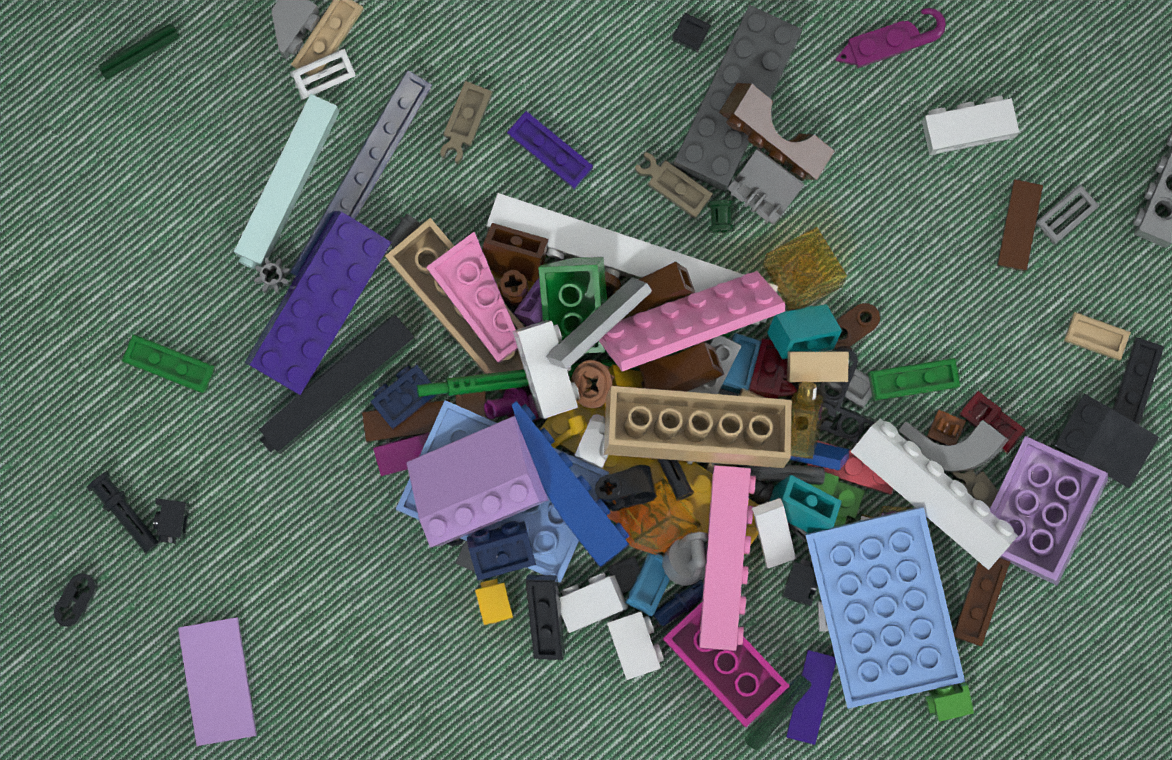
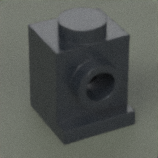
M156 498L155 504L161 506V510L155 513L153 527L157 529V535H159L158 541L176 544L177 538L185 539L190 504Z
M801 559L800 564L797 562L792 564L781 597L808 607L812 606L813 600L808 599L809 593L815 595L818 587L812 562Z

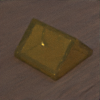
M664 478L654 484L657 497L653 501L619 510L623 528L630 536L626 539L629 546L657 555L671 546L676 540H680L701 525L682 500L676 501L670 485Z

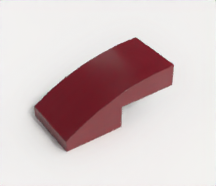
M979 391L959 413L975 429L983 420L1005 436L1008 442L1001 450L1006 454L1012 450L1026 433L1025 428L1002 412L998 405Z

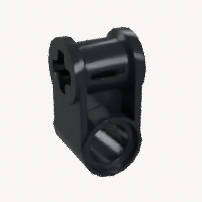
M636 465L627 470L605 475L595 485L597 496L610 511H619L637 504H645L657 497L651 467L647 465Z

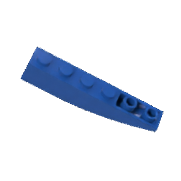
M516 401L512 404L514 415L548 498L568 528L601 568L629 546L626 541L630 537L619 522L613 525L607 517L611 512L601 499L595 502L588 493L592 489L582 475L576 478L569 469L573 466V463L563 451L558 454L551 444L555 440L545 428L539 430L532 422L536 419L534 413L526 404L521 407Z

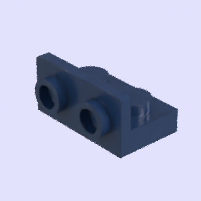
M408 365L396 375L397 381L390 386L387 384L382 385L372 394L375 398L370 402L393 430L437 396L418 397L417 385L431 383L418 365L413 368Z
M517 521L507 522L501 528L490 531L487 529L478 530L472 536L467 537L468 549L478 581L536 565L524 521L519 523Z

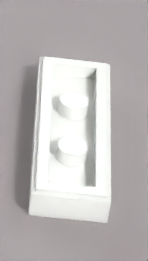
M781 498L753 507L752 511L767 568L796 559Z

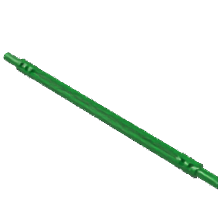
M679 350L677 352L668 354L665 357L676 355L685 350ZM612 358L598 360L603 365L609 366V368L612 365L618 366ZM582 362L574 363L571 365V371H567L570 381L574 370ZM636 367L630 368L632 370L638 371ZM521 369L446 378L445 382L417 385L418 397L446 393L448 396L526 387L529 386L525 370Z

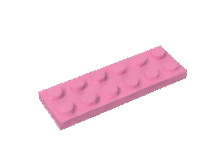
M755 271L625 318L607 332L599 342L621 371H625L785 312V302L760 273Z

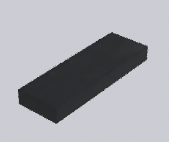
M1135 337L1112 409L1140 425L1164 346Z
M527 575L525 581L534 659L563 660L565 649L557 575Z

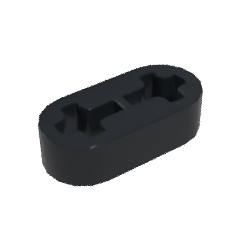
M84 573L72 577L54 609V618L57 623L62 626L71 627L81 621L98 589L95 578ZM87 579V586L90 588V591L88 593L82 592L78 599L75 598L79 592V588L76 586L77 582H84ZM73 601L76 602L72 609V612L76 614L75 618H68L64 621L65 615L61 612L62 609L69 608Z

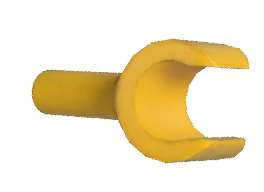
M579 415L569 419L570 430L555 438V442L551 446L556 448L568 438L584 433L587 428L585 417Z

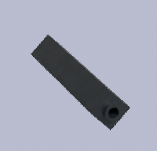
M394 315L301 393V395L258 429L263 434L260 441L270 452L276 450L279 454H282L416 341L415 337L400 319Z

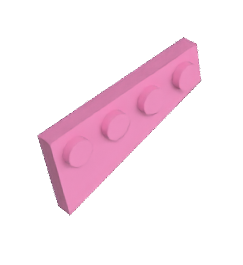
M473 232L426 268L497 363H500L518 349L513 331L516 329L475 232Z

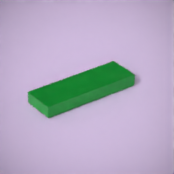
M134 334L122 359V362L202 394L206 393L216 369L211 364Z
M955 358L868 372L873 402L961 387Z

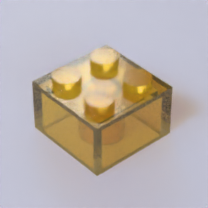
M818 227L766 254L763 262L765 270L773 283L778 286L777 289L790 311L802 309L840 289L847 278V274Z

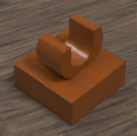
M938 409L927 437L945 446L956 445L966 421Z

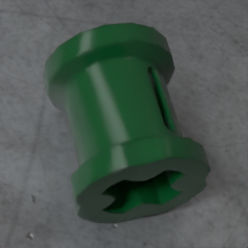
M713 200L707 203V207L711 209V226L708 227V232L729 233L735 231V226L732 225L731 207L734 206V201Z

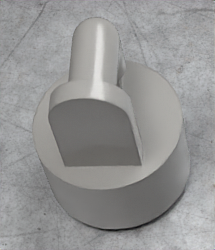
M697 532L682 536L665 551L662 564L665 574L670 580L679 585H692L704 576L706 542L708 541L707 533Z

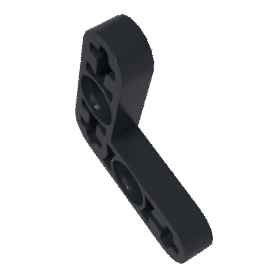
M841 346L834 351L849 352V359L853 361L852 364H848V382H840L842 390L837 395L827 393L825 390L827 382H821L816 398L810 408L809 417L815 427L818 428L819 426V429L858 443L861 439L859 436L863 432L864 422L869 424L867 430H869L878 420L841 406L858 363V356L855 350L849 346ZM821 403L822 408L826 407L828 409L827 414L836 418V412L842 413L838 418L837 428L832 427L834 422L832 419L824 418L823 422H819L818 415L814 412L816 410L819 411ZM849 417L855 418L859 422L857 431L853 433L844 431L842 428L844 419Z

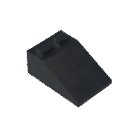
M1080 393L1051 445L1086 464L1108 473V477L1130 488L1159 437L1085 393Z

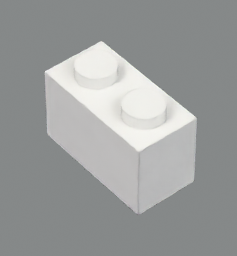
M605 573L588 579L590 585L579 589L578 584L561 591L563 597L559 598L561 615L569 633L628 609L615 575L606 578Z
M638 612L607 623L626 680L661 669L659 662L664 661L659 644H652L649 634L654 633V629L649 615L643 617L642 612Z

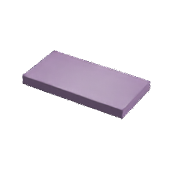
M238 617L179 627L178 631L196 745L201 746L257 736Z

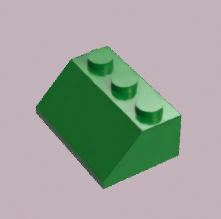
M604 257L571 258L538 267L543 321L549 320L552 321L553 325H558L562 341L607 301ZM598 341L586 353H603L606 350Z

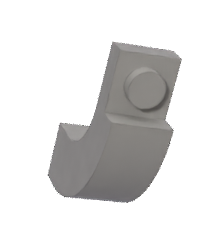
M983 420L966 440L951 446L936 444L906 421L898 430L904 435L903 438L906 441L915 443L921 448V453L927 459L940 464L945 472H963L978 468L995 457L1008 442L1005 436Z

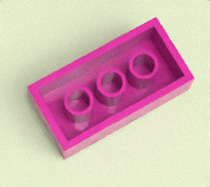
M701 602L662 640L743 727H747L789 687V684L744 636L742 645H737L736 651L699 648Z

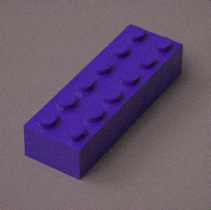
M335 211L244 363L294 393L301 395L391 242L342 211Z

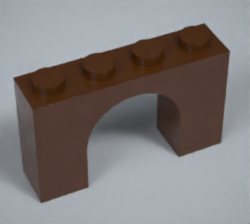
M674 262L638 279L639 281L646 282L652 291L623 319L695 293L687 268ZM706 342L695 345L676 355L663 356L636 366L638 371H641L644 380L641 382L642 388L688 392L724 375L716 349Z

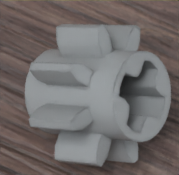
M265 258L266 264L262 268L260 266L255 267L260 273V277L255 278L254 282L256 284L264 283L262 291L265 294L270 288L274 289L277 294H280L279 287L290 285L285 279V275L289 274L290 269L284 268L281 270L282 260L280 258L276 263H271L268 258ZM276 270L279 278L277 280L272 279L269 282L266 276L267 272L273 273Z

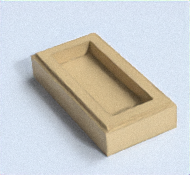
M1074 312L1064 341L1120 361L1131 332Z
M788 351L787 381L848 382L849 352Z

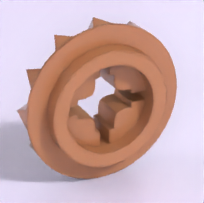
M598 360L582 362L574 370L571 383L575 382L578 388L580 399L577 401L587 408H599L606 403V396L612 386V380L615 378L610 374L609 366L603 365ZM590 378H598V381L596 383L598 389L591 390L592 382L590 381Z

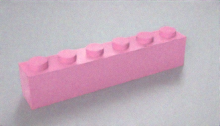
M716 465L713 467L699 648L736 651L737 645H742L744 627H738L739 614L745 615L746 597L741 596V585H747L748 566H743L744 554L750 553L751 536H745L746 524H752L753 506H748L749 494H754L756 476H750L751 468Z

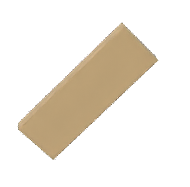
M333 0L291 65L298 69L336 52L364 8L353 0ZM328 63L319 66L313 70H310L304 74L307 76H311L320 71H323L328 65Z

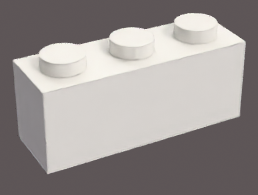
M996 96L986 99V104L975 106L974 102H967L957 105L956 110L946 111L945 108H937L929 111V115L925 116L922 121L929 155L1015 138L1019 133L1012 98L1003 100V96Z
M545 320L514 330V338L538 416L548 418L578 408L576 400L580 399L578 388L575 382H570L567 372L571 371V366L568 369L551 364L546 357L562 342L558 325H553L552 321Z

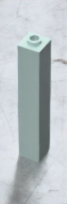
M310 94L234 250V253L240 257L239 263L251 269H255L256 265L263 267L266 264L265 258L269 259L340 111L336 105Z

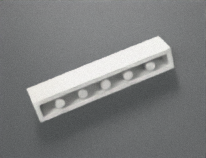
M880 418L851 450V453L914 507H924L925 516L988 570L1018 537L1008 522L999 520L994 516L984 502L974 499L967 493V489L962 483L952 480L947 476L940 464L927 459L921 453L920 448L915 443L906 441L900 436L897 428L891 423Z

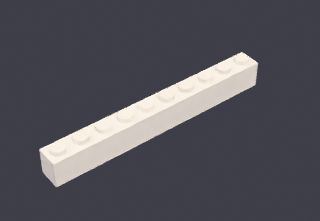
M497 193L486 225L487 231H489L491 224L495 223L547 238L549 240L546 255L558 260H563L564 256L568 258L604 257L605 271L616 276L618 279L622 275L638 280L669 264L677 262L687 268L695 293L744 275ZM768 283L776 292L778 286ZM767 318L764 319V320L755 322V323H753V324H754V325H759L760 322L766 323Z

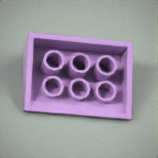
M515 416L406 462L418 517L430 548L442 546L549 501Z
M1025 436L990 508V512L999 520L1008 522L1014 529V533L1018 535L1000 557L1058 586L1108 481V473Z

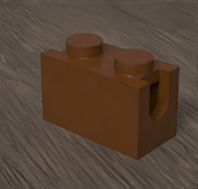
M492 223L484 240L482 252L490 270L502 274L510 270H517L525 276L527 281L535 283L539 278L538 267L545 263L549 239Z

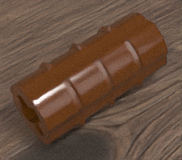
M517 270L505 272L500 280L499 291L505 304L509 307H518L528 293L527 279ZM515 286L517 291L512 292L510 287Z

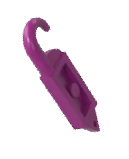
M922 9V14L932 15L936 19V27L933 30L920 34L913 23L900 21L848 39L847 46L836 57L835 61L856 65L858 69L911 51L913 48L939 39L945 32V18L936 9Z

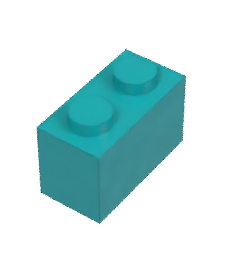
M827 304L807 306L791 311L785 310V312L775 315L767 333L781 358L787 359L788 351L833 350L842 329Z
M791 474L774 486L770 501L781 498L787 522L807 533L829 530L834 527L842 502Z

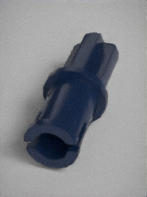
M700 579L680 594L676 592L674 594L675 598L655 611L654 617L657 622L665 626L682 613H689L690 608L703 599L704 583Z

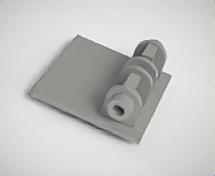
M757 148L738 177L733 180L727 189L731 192L730 195L732 197L735 196L741 202L744 201L745 207L748 205L752 207L751 212L757 211V214L766 220L765 223L768 224L770 222L775 225L802 189L804 183Z

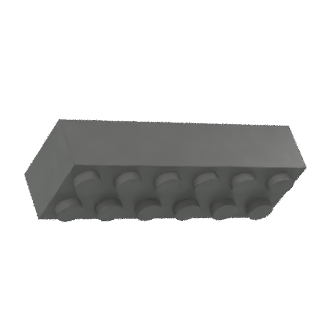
M751 5L748 6L674 161L676 168L695 179L725 193L727 192V188L750 142L747 140L748 135L743 131L731 128L726 123L728 119L719 112L737 83L753 84L771 99L803 29Z

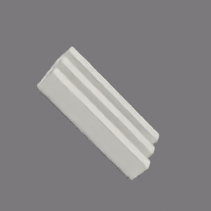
M341 49L290 72L295 80L296 88L299 89L301 99H305L310 94L314 95L356 76L345 49ZM340 57L343 61L307 78L301 79L300 77L301 74ZM346 68L347 73L309 90H306L304 86Z

